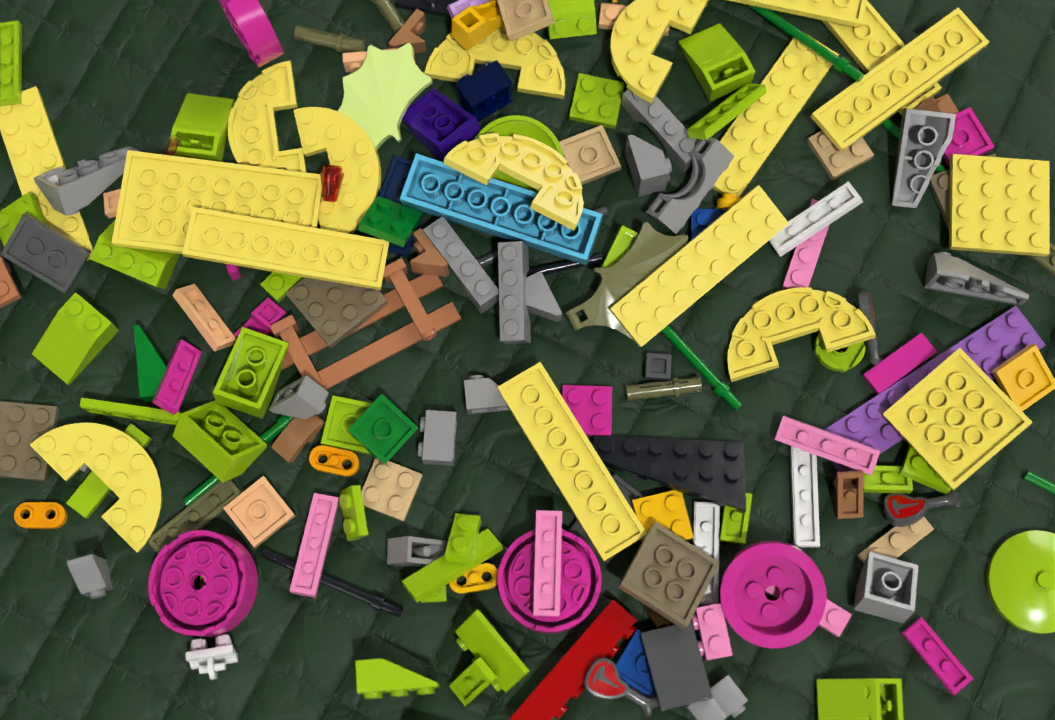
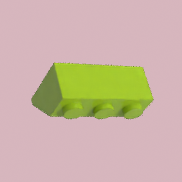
M114 220L99 236L90 260L165 290L180 254L113 246Z
M216 400L181 413L172 436L222 483L240 476L267 447V444L224 405L216 403Z
M476 610L455 631L458 635V638L455 639L464 652L469 649L475 656L472 662L481 657L497 676L491 683L497 692L503 690L507 693L529 674V669L479 610Z

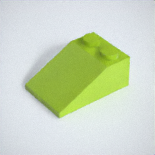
M548 0L555 20L554 24L547 26L550 39L597 34L594 0Z
M75 292L59 309L32 352V355L67 385H70L120 330Z
M242 327L213 390L216 403L263 419L273 397L289 343Z

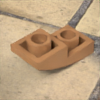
M316 414L308 419L295 417L281 432L271 448L287 462H294L305 444L314 440L325 422Z

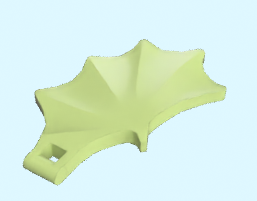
M410 43L398 49L387 51L370 45L368 46L367 57L361 68L343 77L344 97L338 112L345 114L360 125L372 140L376 150H378L390 137H395L398 142L402 141L399 127L404 114L411 102L425 88L431 85L433 80L415 64L413 47Z

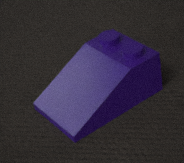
M432 88L412 104L401 121L441 162H444L445 156L454 147L464 141H473L481 131L476 117L435 88Z

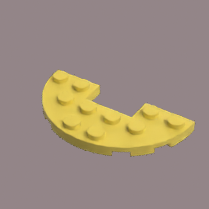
M635 0L623 10L612 30L610 50L613 67L618 77L621 76L627 83V88L652 104L672 68V62L653 55L668 26L691 34L709 0Z
M505 25L468 51L450 33L439 47L434 49L424 74L432 79L471 84L475 63L521 70L517 92L564 99L565 95L563 67L557 57V53L546 39L543 40L533 32L511 42Z
M291 61L281 62L262 70V74L252 81L249 80L238 93V98L230 110L228 119L229 144L238 164L307 173L302 148L279 151L274 111L298 108Z
M323 107L295 109L294 115L303 154L308 157L327 151L337 192L321 197L318 218L320 228L353 234L354 230L359 226V222L375 201L378 189L380 190L381 165L377 150L361 126L345 114Z
M498 133L479 135V138L476 140L460 143L444 158L443 164L486 186L496 172L500 170L539 191L532 201L531 209L575 231L579 223L584 205L582 197L583 188L577 173L572 172L567 165L568 161L561 154L540 141L513 134V137L499 136Z
M809 287L778 291L755 303L752 309L737 323L728 349L727 362L731 382L779 368L772 345L819 331L828 353L873 339L876 334L866 316L859 309L848 303L845 298L835 293L812 290Z
M74 423L55 428L30 444L65 481L73 477L86 464L120 498L101 517L137 553L144 548L147 540L153 535L157 527L162 509V488L153 460L137 441L124 432L106 425Z

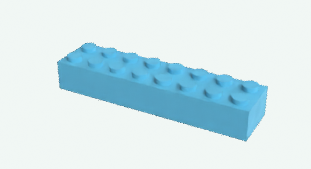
M416 153L400 197V201L404 206L439 218L443 216L448 221L512 242L523 241L531 248L587 266L602 223L603 214L583 208L579 223L575 231L531 209L532 201L537 196V192L493 178L486 186L443 164L444 162Z

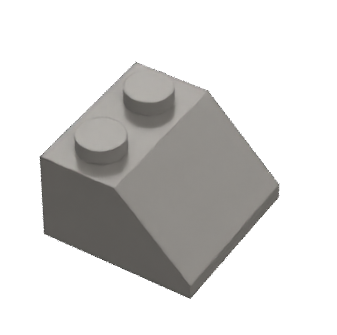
M628 135L625 157L637 196L641 197L666 190L667 182L670 181L669 174L672 172L669 158H665L663 150L634 135Z
M868 552L856 586L854 610L904 623L915 611L919 565Z

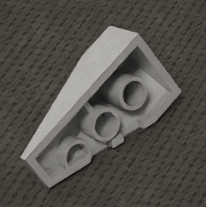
M903 108L892 206L917 208L936 167H938L947 146H949L952 140L956 114Z
M130 146L101 154L99 156L100 160L86 161L84 159L77 161L78 166L64 170L63 166L54 168L34 177V181L54 210L64 215H74L79 212V209L88 206L124 173L127 150L142 151Z
M947 252L934 253L928 260L924 288L1017 306L1023 305L1029 299V294L958 257H952Z

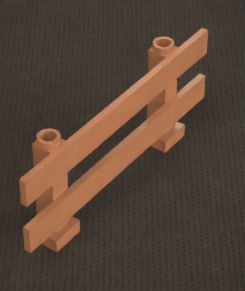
M400 258L385 266L383 279L386 284L392 282L395 288L383 295L389 304L349 335L405 307L413 322L318 372H316L309 356L328 347V345L316 331L299 339L296 331L300 329L292 315L272 324L270 328L276 339H282L289 343L281 371L296 364L302 377L307 375L322 388L328 390L421 340L429 341L433 339L438 331L461 320V317L453 302L427 314L419 299L443 287V284L438 276L423 274L408 281L406 274H408L406 264Z

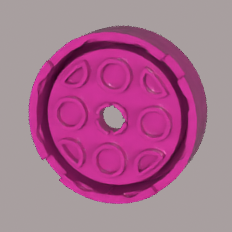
M218 0L236 35L248 50L247 53L257 68L284 55L275 31L258 0Z
M562 529L560 617L533 616L536 530H532L516 539L502 558L498 570L500 598L509 615L526 629L542 634L562 633L578 626L593 610L601 590L602 581L599 562L593 550L584 540Z
M206 530L183 533L169 545H165L154 560L148 582L150 602L155 607L160 620L173 631L184 635L201 637L218 636L239 625L250 612L258 589L257 569L248 550L240 542L229 536ZM198 576H202L204 583H206L200 590L194 587V581Z
M773 540L760 541L739 551L728 563L722 577L720 589L721 606L730 626L746 641L764 648H785L807 638L819 625L825 612L827 600L823 576L811 557L792 544ZM767 587H778L780 590L779 597L774 600L768 599L765 596Z

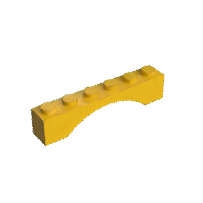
M492 0L485 4L469 6L452 18L451 36L467 51L504 25L498 1Z

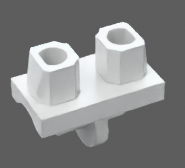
M221 635L216 637L215 648H207L205 639L192 640L190 652H186V661H189L192 670L199 669L200 674L208 673L210 679L214 680L217 679L218 671L226 670V664L238 662V654L233 647L230 636Z

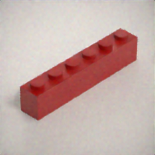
M613 599L511 716L510 720H551L553 717L558 720L568 709L565 703L572 696L576 699L585 689L582 683L589 666L598 658L607 657L611 659L619 650V647L616 645L622 637L627 640L637 629L633 626L637 620Z

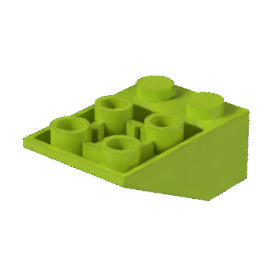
M720 23L678 41L709 102L740 89L746 83H752L755 70L745 51Z
M187 93L172 128L168 147L171 156L222 162L228 136V119L230 110L234 106V99Z
M382 658L355 661L357 693L364 695V699L383 698L382 693H391L393 697L409 696L408 691L417 690L419 695L435 694L434 689L440 688L439 683Z
M816 679L818 720H904L901 679Z

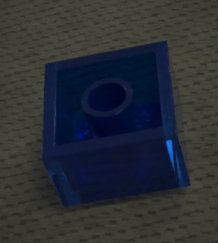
M497 60L492 63L483 64L477 72L472 75L463 76L456 84L459 106L476 117L478 123L513 102V82Z

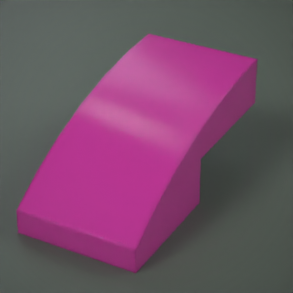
M266 298L251 313V318L242 327L269 336L272 333L270 326L282 320L286 315V311L270 298ZM242 327L234 333L236 339L238 338V335Z

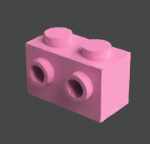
M721 603L698 607L691 621L694 630H698L700 640L697 643L704 661L732 656Z

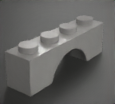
M629 89L625 91L622 96L621 106L636 122L646 124L657 135L666 150L667 156L682 173L692 167L690 152L698 141L688 137L687 129L657 96L651 104L635 95Z
M710 137L708 140L700 139L690 152L693 170L687 185L674 194L660 193L646 211L664 229L674 234H677L685 226L687 219L699 207L702 199L714 187L717 179L729 167L730 162L735 157L715 138Z
M443 216L423 229V232L448 263V266L463 286L467 296L481 314L499 302V289Z
M523 241L498 243L500 342L505 344L531 343L530 317L527 311L525 294L526 276L529 271V246Z

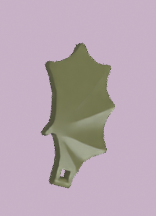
M648 222L643 223L630 249L615 264L608 268L593 269V272L599 274L601 279L592 296L582 304L565 312L574 331L585 326H606L632 339L609 308L687 244L688 235L667 236L653 229ZM580 310L583 311L586 320L582 322L576 313Z

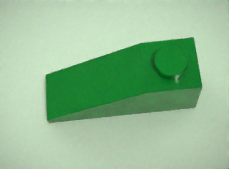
M134 325L139 396L145 403H150L155 397L167 365L145 331L139 325Z

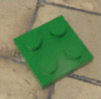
M377 196L359 222L358 231L404 247L421 221L422 212Z
M381 394L352 424L347 432L382 465H385L418 427Z

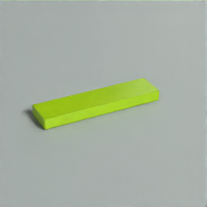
M20 21L0 23V107L22 104V25Z
M746 83L687 130L688 137L708 140L767 93L765 85Z
M81 398L80 407L88 413L176 425L181 412H177L172 415L164 409Z
M130 424L124 431L125 434L137 441L144 449L152 440L133 424ZM92 471L66 504L88 519L111 489Z
M487 528L478 534L471 564L446 561L445 555L402 580L403 586L415 602L418 603L502 551V544Z

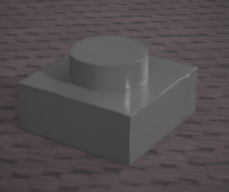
M647 353L645 379L670 380L672 355Z

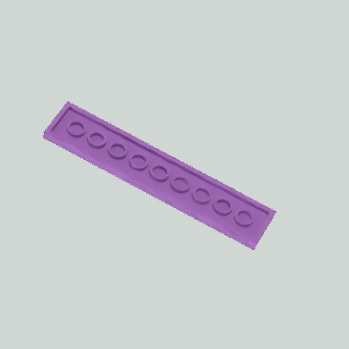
M1014 306L825 430L881 450V454L904 439L885 419L883 413L957 349L961 348L993 381L995 377L991 371L1029 344H1035L1038 350L1046 345L1018 307ZM831 461L838 472L856 470Z

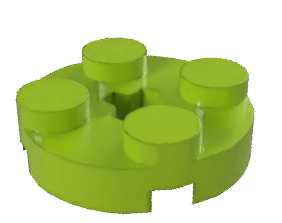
M819 332L815 340L814 355L827 369L844 373L857 366L865 354L864 342L844 347L846 349L845 352L834 350L827 353Z

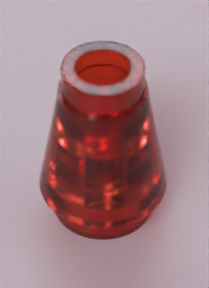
M323 165L322 171H320L324 201H338L344 177L341 166Z

